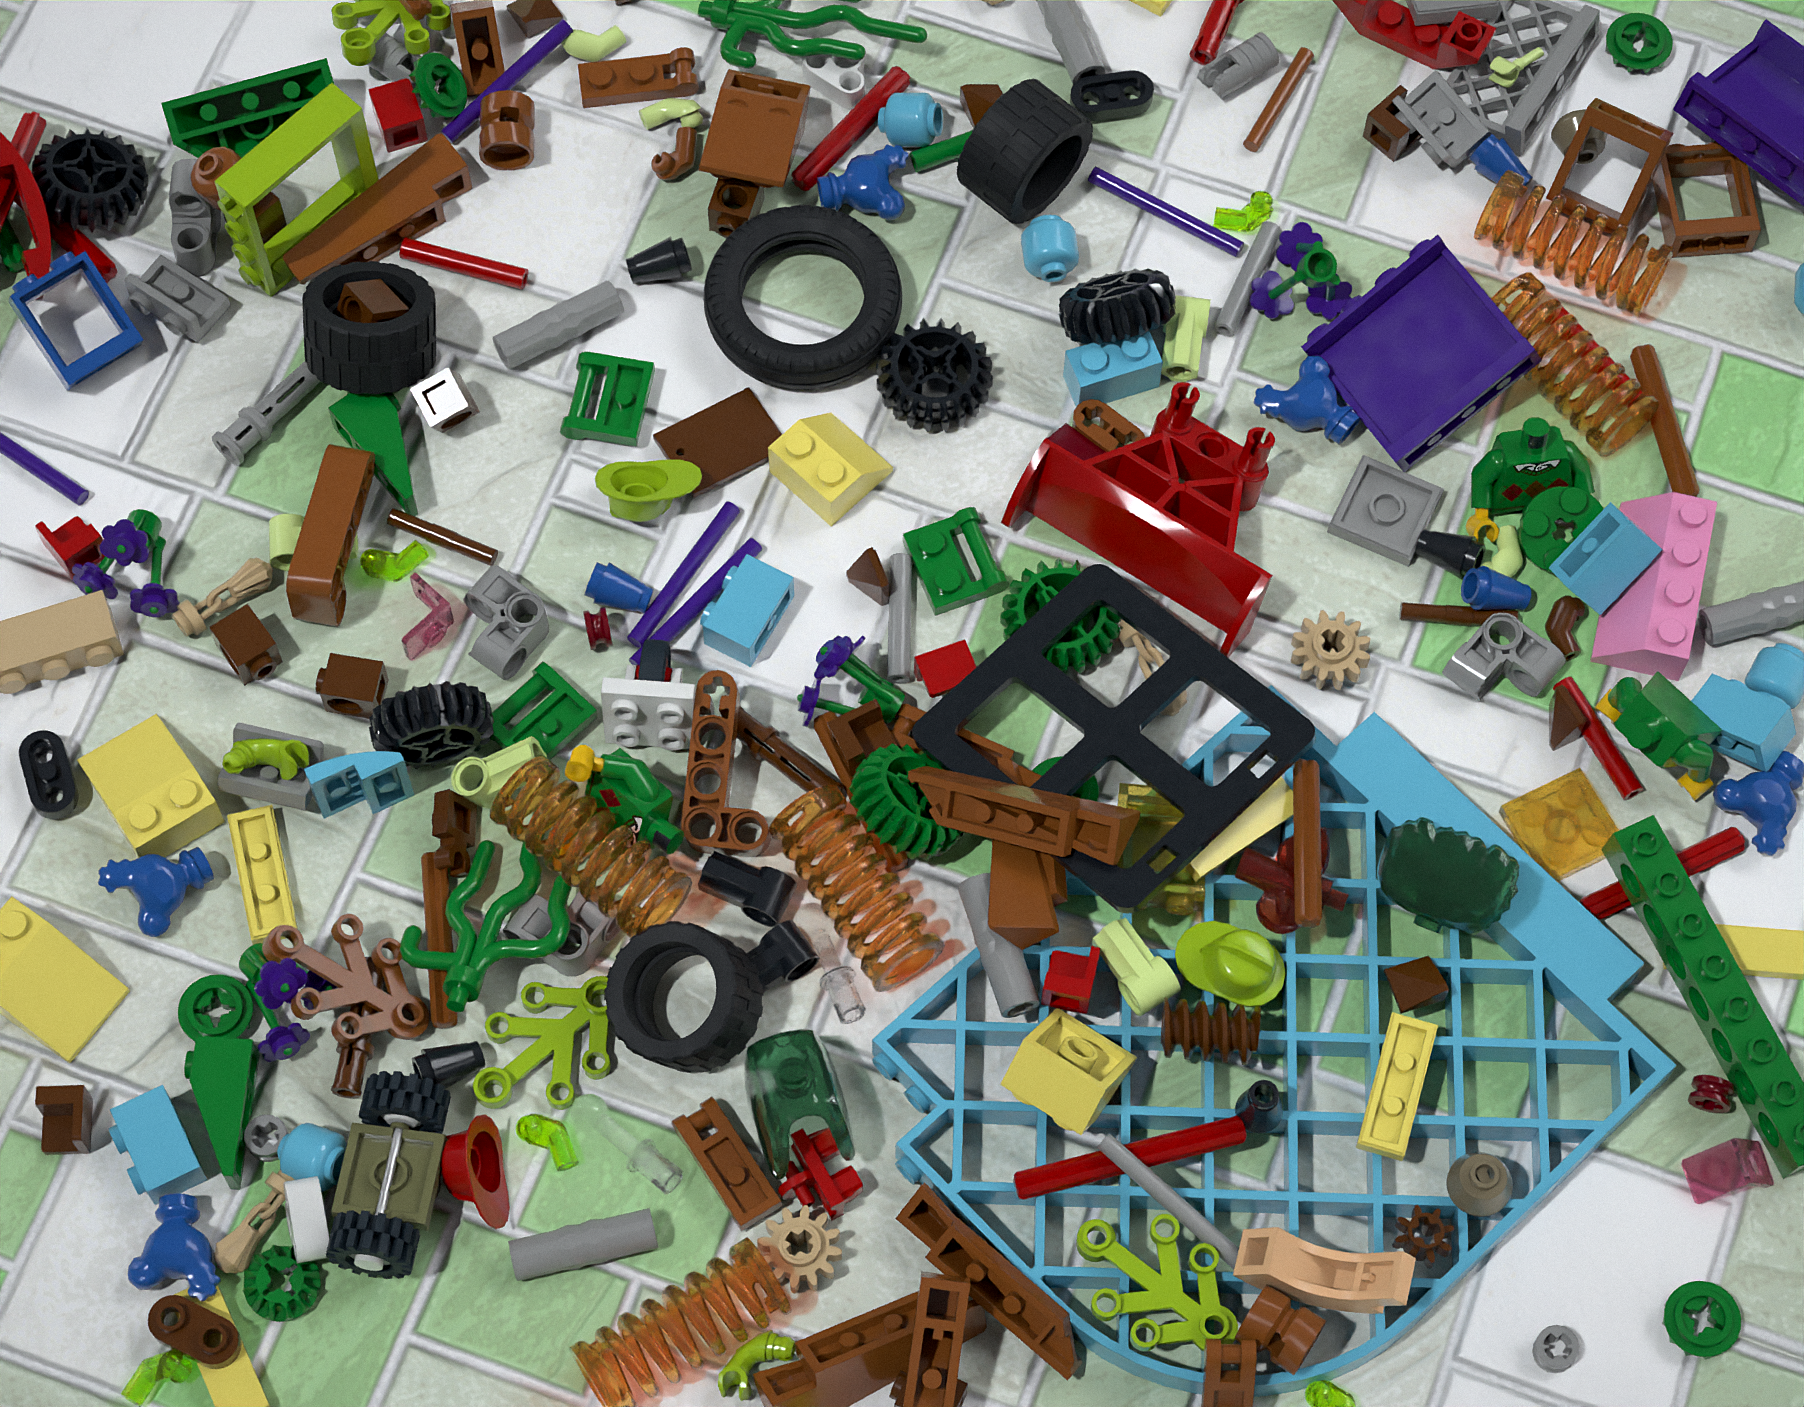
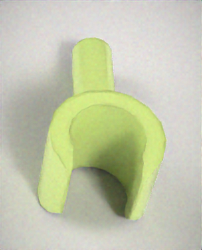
M1537 47L1513 62L1497 56L1490 64V69L1494 70V73L1489 76V80L1506 88L1513 86L1519 72L1524 67L1544 56L1543 50Z

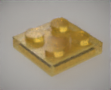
M1580 768L1501 805L1499 810L1500 816L1519 847L1557 882L1606 859L1601 849L1611 835L1619 831Z

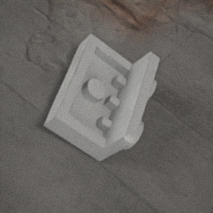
M1436 70L1404 99L1398 95L1392 100L1400 110L1395 117L1410 129V134L1417 130L1423 136L1426 142L1421 147L1437 165L1444 161L1452 168H1455L1492 134Z
M160 255L140 278L129 273L124 279L129 293L128 300L135 309L144 315H149L151 312L162 319V323L173 334L179 337L185 334L197 343L231 306L227 296L163 255Z
M237 723L233 729V743L258 738L299 740L308 749L309 765L307 767L323 762L324 744L319 740L244 723ZM264 764L244 769L239 774H230L222 768L217 777L218 791L306 810L313 797L303 768H298V773L290 780L282 779L280 769Z

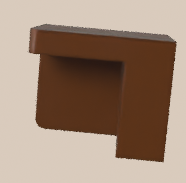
M1399 85L1367 114L1363 137L1393 162L1422 137L1417 130L1410 134V129L1395 117L1400 110L1392 100L1398 95L1404 99L1408 91L1402 85Z
M877 699L827 722L831 740L851 776L856 773V768L871 752L876 751L879 747L887 748L891 743L897 745L883 720L881 707Z
M84 1085L36 1086L35 1105L43 1116L42 1152L45 1155L90 1154L93 1098Z

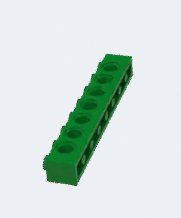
M1652 815L1613 833L1601 850L1728 1080L1734 1084L1735 1093L1782 1178L1785 1179L1804 1170V1082L1655 816Z

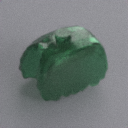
M1420 817L1416 821L1407 820L1401 826L1391 829L1379 859L1377 877L1381 891L1391 902L1416 915L1413 921L1414 924L1435 933H1440L1442 926L1449 929H1460L1469 935H1477L1482 930L1490 928L1492 923L1499 921L1502 913L1510 909L1511 901L1518 892L1519 864L1514 857L1507 855L1496 844L1487 849L1479 837H1471L1467 831H1454L1452 827L1435 828L1432 820Z
M809 1029L779 1032L748 1046L744 1060L746 1098L765 1162L774 1178L781 1180L786 1176L790 1161V1127L794 1122L805 1116H819L823 1118L830 1128L842 1158L845 1161L854 1160V1138L843 1090L834 1063L816 1032Z

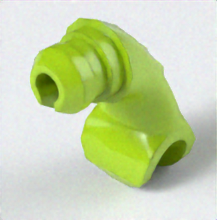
M246 739L233 743L231 751L223 756L222 765L226 772L230 774H239L244 769L252 768L256 765H270L280 769L282 779L290 780L298 773V768L304 769L309 765V753L307 746L299 740Z
M769 1330L756 1335L736 1349V1353L718 1375V1388L721 1396L726 1397L727 1390L731 1386L740 1385L739 1399L741 1401L750 1399L752 1389L748 1380V1374L752 1367L759 1362L767 1363L768 1360L774 1361L779 1359L780 1361L787 1362L793 1359L796 1350L795 1341L789 1336L781 1337L779 1334L773 1333V1330Z

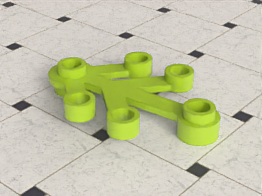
M355 0V3L341 2L332 7L333 25L338 29L346 30L341 35V48L343 57L351 65L364 66L369 64L376 53L375 44L398 18H400L405 31V48L409 53L419 55L426 53L430 49L428 30L422 28L420 21L415 20L399 0ZM429 0L432 4V11L426 14L427 26L436 31L445 30L450 27L451 10L449 6L443 4L442 0ZM378 14L366 28H353L357 25L358 18Z
M607 976L590 978L581 988L546 987L540 982H531L524 986L521 991V1000L523 1007L528 1012L538 1014L545 1011L548 1006L574 1008L562 1019L510 1017L504 1012H495L486 1019L485 1030L488 1038L494 1043H506L512 1037L539 1039L503 1069L488 1067L476 1075L473 1089L476 1099L482 1106L496 1109L507 1104L512 1096V1087L554 1052L552 1079L546 1087L547 1101L551 1107L557 1110L569 1108L575 1100V1092L571 1083L574 1035L589 1022V1050L582 1057L583 1071L586 1076L595 1080L602 1079L608 1075L611 1063L606 1052L609 1025L605 1011L607 1006L598 1007L593 1004L596 996L604 995V989L607 987L608 981ZM533 992H540L544 995L543 1000L537 1004L528 1002L527 997ZM501 1021L508 1024L507 1030L502 1034H496L491 1031L492 1026L496 1022ZM592 1058H602L605 1061L604 1066L599 1070L590 1069L588 1062ZM491 1085H499L503 1088L501 1094L494 1098L488 1097L485 1092ZM562 1087L569 1091L568 1096L564 1100H555L552 1097L553 1091L557 1088Z
M1170 1214L1156 1216L1150 1226V1237L1157 1247L1160 1274L1115 1241L1114 1229L1107 1222L1100 1219H1092L1085 1222L1079 1228L1076 1247L1084 1259L1091 1262L1107 1260L1147 1290L1117 1294V1292L1109 1288L1100 1289L1092 1297V1314L1098 1320L1111 1321L1117 1315L1171 1309L1186 1320L1164 1325H1157L1155 1321L1148 1318L1137 1320L1131 1328L1130 1341L1140 1351H1150L1156 1345L1190 1341L1200 1350L1204 1351L1205 1338L1221 1339V1344H1233L1238 1332V1323L1235 1315L1228 1308L1220 1305L1215 1275L1219 1254L1212 1245L1206 1243L1196 1245L1190 1252L1188 1264L1191 1271L1197 1274L1199 1305L1183 1292L1176 1246L1180 1226L1177 1219ZM1161 1223H1167L1173 1228L1174 1233L1170 1237H1161L1156 1232V1226ZM1092 1231H1100L1104 1234L1106 1240L1100 1245H1094L1088 1240L1087 1235ZM1199 1253H1207L1212 1258L1213 1263L1208 1267H1201L1196 1263L1195 1256ZM1104 1297L1109 1298L1114 1302L1115 1308L1110 1312H1103L1097 1307V1301ZM1209 1320H1217L1221 1323L1223 1331L1217 1335L1210 1334L1205 1329V1323ZM1139 1328H1148L1153 1332L1154 1339L1150 1342H1142L1137 1338L1136 1331Z

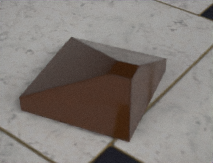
M516 0L506 6L527 38L542 32L563 19L562 14L552 0Z
M966 84L960 86V103L973 128L989 107L1003 94L998 84Z
M871 547L866 549L846 571V577L849 583L879 605L884 606L889 601V582L876 549L874 550Z
M1563 685L1556 687L1549 704V746L1553 751L1578 740L1586 722V718Z
M1429 955L1384 970L1401 1014L1443 1001L1448 994V986Z

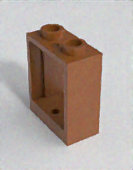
M1595 98L1588 105L1546 199L1555 202L1554 207L1564 214L1577 216L1579 213L1594 220L1593 225L1603 232L1609 234L1620 232L1624 234L1632 224L1674 133ZM1592 127L1649 153L1622 213L1565 187Z
M1716 141L1705 145H1669L1652 179L1667 257L1752 252L1761 228L1747 164ZM1725 174L1734 217L1679 221L1671 178Z

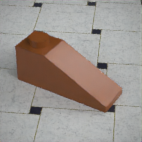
M921 1271L903 1407L954 1406L971 1284L970 1278Z

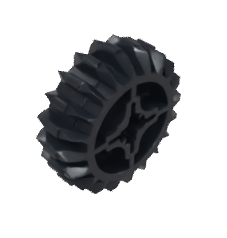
M88 127L83 134H76L69 129L66 138L54 135L51 144H42L39 155L34 156L32 174L44 200L47 215L54 216L58 226L70 222L74 232L80 226H87L91 233H93L96 226H103L110 231L113 222L125 226L128 216H137L140 205L144 204V200L147 197L148 174L146 173L143 156L137 155L134 144L124 145L121 135L108 138L105 129L99 135L91 134ZM88 177L91 178V184L88 182Z
M1135 268L1131 271H1119L1118 273L1091 278L1090 281L1078 283L1075 288H1070L1059 299L1061 327L1064 328L1066 337H1069L1071 341L1081 342L1086 345L1093 342L1099 345L1104 342L1112 341L1114 343L1117 340H1129L1131 337L1144 335L1147 331L1157 330L1160 325L1170 321L1176 314L1175 292L1173 285L1170 284L1168 275L1148 268L1141 271Z
M923 318L920 322V329L917 330L907 323L903 328V336L893 333L892 337H890V346L883 345L880 351L881 360H878V363H876V375H878L876 379L877 390L879 393H883L882 402L884 406L893 407L895 419L907 415V424L910 429L918 421L924 422V429L927 433L931 430L932 424L940 423V427L946 432L951 420L962 427L966 422V414L976 417L979 413V404H986L988 401V390L993 385V375L990 373L992 371V360L990 357H986L987 348L984 343H976V335L973 330L961 335L962 327L959 322L949 329L945 328V322L940 318L936 326L929 327L928 322ZM960 363L969 374V378L964 385L958 381V375L956 374V367ZM905 365L911 369V375H913V382L908 387L899 375Z
M448 681L436 685L429 683L427 686L422 687L413 686L411 690L406 692L398 691L395 693V697L382 700V705L376 706L373 709V715L369 717V733L373 748L376 751L400 752L406 767L413 766L415 769L429 765L434 768L436 764H450L452 760L464 759L468 753H476L481 749V746L490 742V736L494 733L493 714L486 694L479 691L478 687L467 686L463 682L451 685Z

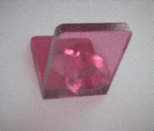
M415 572L410 576L413 592L432 611L401 640L405 656L411 661L425 648L436 646L446 635L447 628L454 623L450 603Z
M1733 1138L1685 1158L1681 1162L1696 1204L1707 1203L1746 1186L1768 1188L1774 1185L1761 1144L1756 1140ZM1749 1153L1752 1155L1757 1164L1758 1173L1755 1171L1751 1164Z

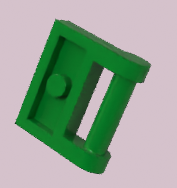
M581 352L576 364L579 374L569 414L562 420L561 435L572 440L589 438L637 447L655 374L654 362L595 352ZM599 374H607L596 420L585 418L595 377Z
M975 507L964 508L956 512L952 517L903 533L902 542L907 553L912 557V565L935 616L996 595L1009 587V581L1004 571L998 570L979 527L981 519ZM964 534L983 577L981 580L971 582L952 539L953 536Z
M541 662L532 670L533 676L492 712L494 733L490 736V739L504 749L532 736L539 741L549 762L597 719L598 714L597 710L552 667L545 662ZM545 689L552 691L545 700L510 731L504 726Z

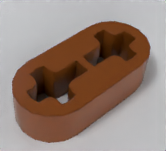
M1094 399L1085 400L1078 404L1074 410L1072 427L1105 452L1118 448L1119 442L1125 445L1129 441L1135 442L1145 438L1144 433L1137 426L1102 401ZM1095 416L1100 418L1099 426L1094 423L1089 427L1084 425L1085 417L1089 420H1092Z

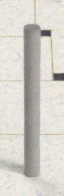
M1109 1133L1097 1148L1203 1243L1212 1245L1217 1250L1219 1257L1234 1269L1239 1248Z

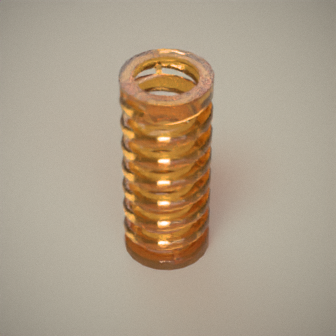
M1508 169L1500 178L1484 207L1474 232V239L1482 241L1492 234L1491 244L1493 248L1497 251H1503L1512 245V256L1518 261H1524L1533 254V266L1539 271L1548 269L1554 263V277L1564 281L1574 274V286L1580 291L1589 289L1595 283V296L1601 301L1610 299L1616 293L1617 308L1630 312L1639 319L1650 303L1674 253V248L1667 244L1660 245L1658 249L1651 247L1646 256L1649 264L1633 285L1650 239L1644 233L1639 234L1613 273L1622 245L1629 231L1627 225L1619 224L1592 264L1598 243L1608 222L1606 215L1598 214L1570 256L1587 208L1583 204H1577L1564 227L1550 245L1556 224L1566 203V197L1562 194H1557L1543 218L1529 236L1538 207L1546 192V188L1541 184L1534 186L1522 209L1508 227L1517 197L1523 198L1528 189L1523 186L1524 177Z
M1531 272L1517 276L1491 298L1497 307L1501 303L1506 307L1502 313L1512 325L1520 320L1523 321L1517 330L1528 342L1542 333L1557 318L1562 309V303L1557 298H1552L1542 303L1525 318L1538 305L1546 292L1545 285ZM1521 289L1522 292L1510 304L1505 300L1515 291ZM1567 314L1558 319L1535 342L1533 347L1541 360L1562 345L1574 332L1578 319L1573 314ZM1583 330L1570 338L1555 353L1547 365L1538 368V364L1523 377L1529 383H1538L1539 394L1545 399L1554 400V409L1560 415L1569 416L1570 426L1577 432H1586V442L1599 456L1607 457L1624 447L1649 423L1659 407V402L1645 390L1637 397L1639 399L1638 402L1618 416L1617 414L1635 399L1641 389V383L1638 380L1630 379L1613 391L1595 413L1586 416L1590 406L1598 402L1619 383L1624 376L1625 367L1618 362L1609 365L1589 383L1579 397L1570 400L1573 391L1591 379L1604 366L1610 355L1609 351L1603 346L1593 349L1571 369L1563 381L1554 384L1557 375L1573 365L1591 346L1594 336L1590 331ZM1614 418L1615 421L1603 432L1602 429L1605 423Z
M538 756L526 762L507 780L493 801L490 809L491 820L497 825L506 826L507 832L514 840L525 842V847L531 855L543 857V862L550 871L561 872V877L568 886L579 887L583 899L587 902L598 903V909L603 916L616 918L617 926L623 933L632 938L637 933L640 934L647 930L649 926L666 924L667 921L673 919L689 895L692 887L691 878L684 872H676L670 867L669 859L665 856H657L647 863L652 852L650 843L638 841L630 846L634 834L632 828L627 825H621L611 831L615 823L614 813L610 810H602L594 815L597 808L596 798L592 795H583L576 799L579 793V786L576 781L565 780L557 785L561 775L559 767L546 756ZM522 782H527L516 799L513 800L511 796ZM512 805L511 809L505 811L506 807ZM534 812L529 824L523 825L524 818ZM552 828L548 838L541 840L542 834ZM571 842L566 854L559 856L560 849ZM591 855L585 868L578 871V865ZM611 869L603 884L596 886L597 879ZM629 884L622 899L614 902L615 895ZM647 898H649V899L646 901V903L643 905V907L641 908L640 905H641Z
M825 785L802 795L785 807L771 823L769 833L773 839L782 842L781 850L784 856L795 862L794 870L798 877L808 881L807 889L811 896L821 900L820 908L825 917L834 920V930L837 935L848 940L847 949L851 956L861 959L860 968L864 975L872 982L874 990L877 992L888 991L908 982L929 967L942 953L945 944L938 933L929 932L922 935L921 931L927 924V917L923 912H913L904 916L914 904L913 896L909 892H900L892 895L900 885V877L894 872L880 875L887 865V858L882 853L867 855L874 845L872 836L868 833L855 835L861 826L860 820L855 818V814H846L844 812L847 800L840 789L835 785ZM800 811H803L792 825L789 826L788 822ZM814 834L803 846H800L804 841L803 838ZM825 855L817 865H811L813 859ZM839 874L831 884H824L827 878ZM855 892L845 903L837 904L841 897ZM869 911L858 923H851L853 917ZM885 929L872 942L864 943L867 936ZM906 944L884 963L878 962L882 955L890 953Z
M748 1237L730 1247V1265L723 1259L714 1257L708 1260L706 1264L707 1278L698 1271H691L685 1275V1292L676 1285H668L663 1288L662 1301L664 1307L652 1298L642 1301L640 1304L642 1321L630 1312L619 1315L617 1326L620 1336L610 1327L602 1326L596 1330L593 1343L577 1341L569 1346V1350L578 1368L602 1407H637L636 1398L618 1359L649 1398H655L659 1395V1385L648 1365L640 1344L671 1384H677L682 1380V1373L671 1353L662 1329L692 1369L700 1370L703 1368L705 1361L692 1337L684 1315L699 1332L714 1355L722 1356L726 1353L727 1347L713 1321L705 1300L722 1319L736 1341L744 1342L748 1340L749 1333L733 1303L727 1286L738 1297L761 1329L770 1326L771 1319L754 1288L755 1283L760 1285L767 1296L764 1298V1303L770 1314L776 1310L784 1315L792 1312L790 1303L779 1281L760 1251Z

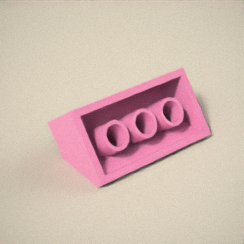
M1671 492L1621 502L1619 510L1638 525L1663 550L1620 594L1619 598L1599 615L1590 662L1652 676L1659 671L1666 679L1679 681L1690 657L1717 501Z

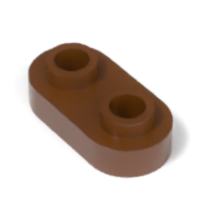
M179 1295L165 1296L159 1299L149 1311L148 1327L154 1338L160 1344L210 1369L227 1367L236 1360L241 1351V1337L232 1322ZM171 1312L180 1313V1319L175 1325H164V1319L167 1314ZM219 1333L222 1335V1341L218 1346L214 1348L206 1346V1340L211 1334Z

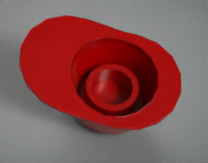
M486 1114L478 1115L470 1122L468 1130L446 1136L447 1141L442 1151L441 1161L443 1183L449 1193L458 1200L474 1202L486 1224L494 1229L504 1227L508 1221L510 1209L503 1169L502 1141L493 1119Z

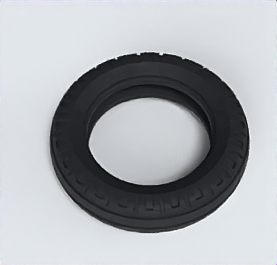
M795 205L767 211V213L759 214L739 226L727 237L714 255L706 275L703 295L704 311L708 327L716 344L724 355L741 371L771 386L790 390H814L845 382L860 374L878 359L883 345L888 346L890 337L895 333L902 309V285L896 263L889 250L880 238L866 225L834 209L820 206L811 207V205ZM794 251H813L834 257L845 264L860 282L864 294L861 310L848 328L826 341L814 344H790L776 340L763 333L753 324L742 304L745 286L752 274L762 264L778 255Z

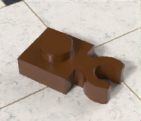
M450 789L435 792L432 836L440 839V847L435 852L434 864L438 870L450 867V876L457 877L468 874L470 870V857L466 848L475 847L477 805Z

